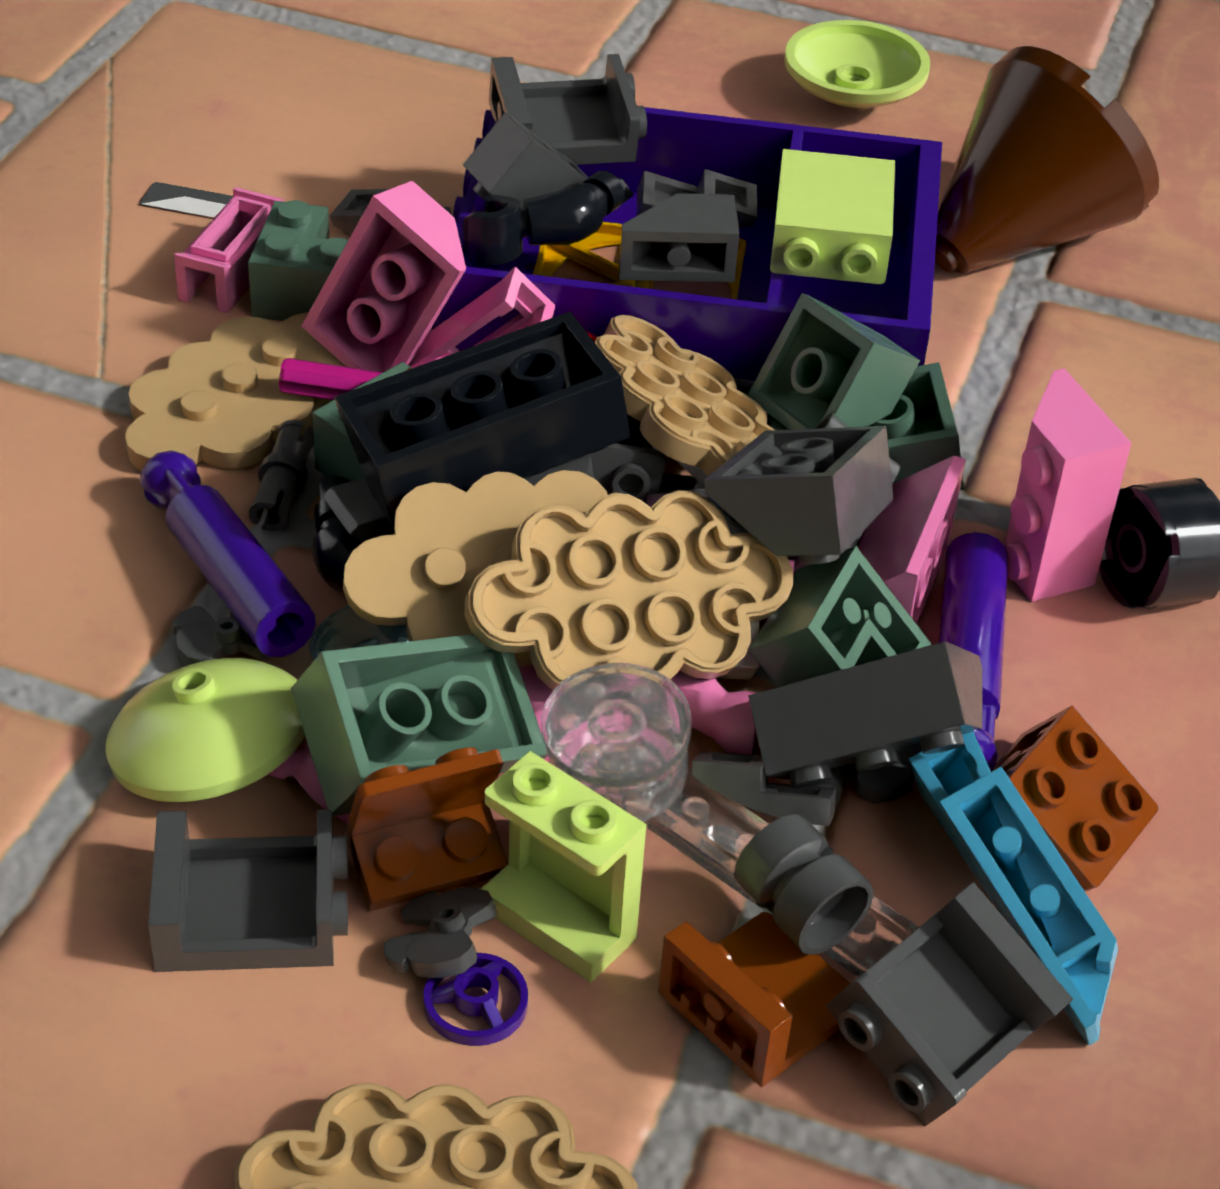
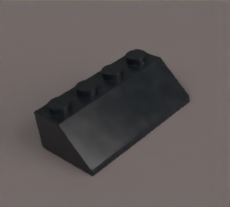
M570 311L334 397L338 412L370 492L392 528L394 527L395 513L401 500L417 486L431 482L447 483L467 492L476 481L487 474L497 471L509 472L525 478L540 474L551 467L589 453L598 452L607 446L631 438L621 376Z

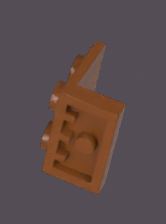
M1073 705L1023 732L999 759L994 770L999 767L1003 768L1079 884L1086 891L1100 886L1158 812L1157 803Z
M474 747L456 749L440 756L435 761L436 765L408 771L405 765L388 766L371 773L366 777L365 783L358 786L345 834L369 912L410 901L431 890L440 893L492 879L508 865L490 807L485 804V789L497 780L504 764L498 749L479 754Z
M761 912L718 943L713 940L708 941L687 921L664 935L658 992L761 1088L840 1030L838 1020L825 1005L844 990L850 982L818 954L809 955L802 953L778 928L773 915L769 912Z

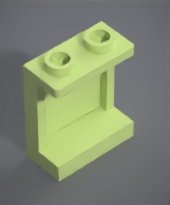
M783 149L770 263L771 272L883 284L886 281L893 237L895 160Z
M529 751L485 789V804L510 821L508 865L481 889L489 891L498 912L494 918L592 983L637 938L647 824L532 751Z

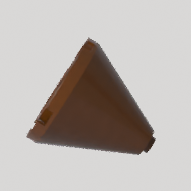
M1020 46L1011 49L990 69L938 211L935 263L940 268L949 273L956 271L966 274L1132 222L1149 207L1148 203L1159 191V175L1153 154L1133 119L1116 99L1104 108L1082 87L1091 77L1083 69L1058 54L1033 46Z

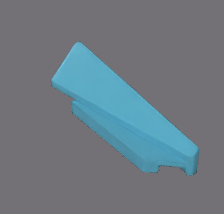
M974 732L962 734L964 745L959 748L934 754H923L921 751L910 757L909 762L923 799L999 913L1073 998L1063 1009L1088 1046L1094 1044L1099 1040L1100 1020L1118 953L1115 936L1003 768L999 767L992 772L990 771Z

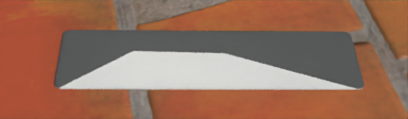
M155 182L142 198L140 204L214 218L233 196Z

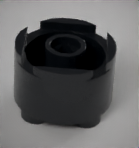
M1195 477L1137 484L1119 490L1105 544L1106 559L1101 560L1099 567L1102 580L1114 599L1128 608L1140 607L1151 609L1215 598L1220 590V501L1201 478Z

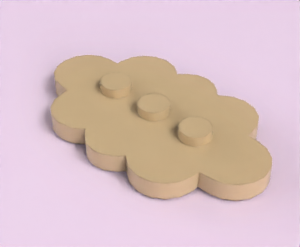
M309 312L296 314L279 324L261 317L246 316L230 319L221 323L212 332L210 341L189 343L177 348L170 355L169 369L151 371L140 376L131 384L128 397L134 421L128 426L125 434L126 452L129 462L142 471L146 462L156 453L173 450L190 457L196 465L204 461L221 469L238 470L249 468L263 461L271 453L273 442H276L278 429L283 422L288 420L304 422L299 437H301L308 426L313 427L312 412L333 401L281 392L278 382L283 360L292 358L346 366L301 327Z
M619 315L611 318L604 334L596 338L595 344L621 376L627 414L641 422L639 429L643 437L666 456L684 464L700 467L709 476L764 431L775 430L766 424L767 416L764 409L755 400L737 390L736 381L730 372L705 355L680 348L666 332L657 326L634 316Z
M569 470L548 474L534 486L524 478L513 473L498 471L481 477L467 492L447 483L431 482L417 486L403 497L396 510L394 535H384L366 540L352 551L345 564L343 591L348 605L359 617L373 624L388 626L406 625L409 641L470 635L472 632L465 618V598L475 578L488 566L511 560V542L521 522L535 509L548 505L568 506L585 515L599 498L608 495L607 491L595 478L580 471ZM530 652L514 653L518 667L532 664Z
M679 490L662 496L652 507L632 495L612 493L599 498L585 515L568 506L548 505L535 509L521 522L511 542V560L488 566L473 581L465 598V618L470 631L483 645L498 652H530V658L537 676L550 689L565 696L583 697L597 692L610 679L631 691L649 693L661 689L678 671L694 678L713 679L727 674L747 653L751 643L750 623L770 617L788 600L793 587V568L787 556H776L752 534H730L723 512L711 499L697 492Z
M373 1083L347 1086L332 1093L319 1106L311 1131L297 1129L274 1131L258 1138L241 1154L235 1168V1189H638L637 1182L628 1169L613 1158L592 1152L575 1151L573 1125L564 1111L550 1101L530 1095L506 1097L488 1106L479 1096L467 1088L452 1084L431 1086L418 1092L408 1100L389 1087Z

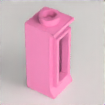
M235 187L232 199L185 251L174 254L178 300L188 303L210 274H215L218 311L228 313L250 288L248 261L274 202H284V199Z
M514 267L499 283L428 332L409 366L415 368L459 352L455 347L497 316L502 317L514 308L520 312L519 315L476 345L552 318L555 304L522 272Z

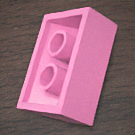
M413 181L373 195L301 327L346 367L385 372L401 362L409 365L466 270L455 218Z
M1065 368L1053 371L1032 419L1026 449L1021 458L1022 467L1015 499L1011 503V517L1004 544L1008 553L1007 577L1015 581L1031 602L1095 585L1131 447L1130 440Z
M952 456L893 483V501L862 532L858 542L860 545L857 548L917 625L920 622L946 557L966 458Z

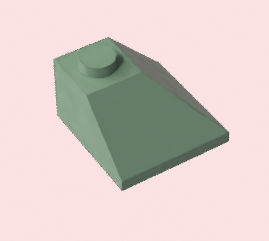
M802 293L747 396L755 400L764 411L789 430L814 429L831 412L850 427H866L892 413L920 360L884 335Z

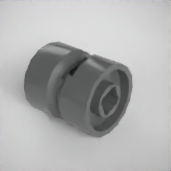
M797 814L782 816L765 826L742 850L735 864L734 878L739 887L759 907L766 908L773 914V919L778 928L805 954L814 955L825 952L839 944L862 921L872 903L874 890L871 883L845 857L833 854V849L828 845L825 837L805 817Z

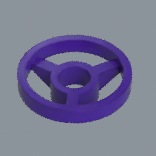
M477 953V961L465 973L458 974L454 981L439 987L437 985L444 978H428L424 987V1011L427 1020L436 1032L452 1042L468 1046L493 1044L513 1034L525 1019L528 1009V987L526 981L513 964L496 955ZM500 974L507 977L515 985L520 996L517 1010L506 1022H503L496 1007L499 993L497 978ZM470 987H482L488 993L480 997H472L464 991ZM454 1003L456 1008L465 1015L472 1017L482 1016L491 1029L473 1031L455 1027L439 1016L433 1004Z

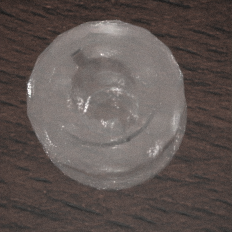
M607 663L576 672L553 690L545 703L541 718L542 737L548 753V762L642 822L667 810L683 792L689 771L688 745L691 738L692 720L689 703L681 689L668 677L648 667L630 663Z

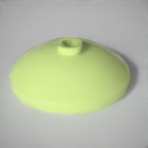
M833 20L807 26L796 32L789 39L785 49L784 61L786 69L803 89L831 103L851 108H871L904 100L925 85L930 71V57L917 40L895 28L868 21Z
M246 658L206 660L181 667L159 677L142 688L126 703L110 727L105 751L114 777L130 792L144 798L164 802H190L214 798L234 792L258 781L285 762L297 749L305 736L291 690L292 686L297 682L296 678L281 668Z

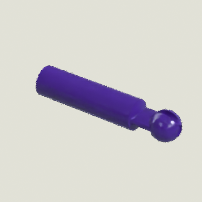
M173 450L156 453L151 457L140 473V483L142 488H144V495L147 501L157 508L167 510L165 514L167 527L258 649L269 657H284L302 648L312 637L316 626L315 614L311 607L222 495L211 486L201 485L197 466L193 459Z
M973 532L955 538L947 547L939 643L946 641L980 657L982 665V729L973 732L992 772L998 757L994 736L995 720L999 716L1001 705L1008 553L1006 547L999 539L986 533Z

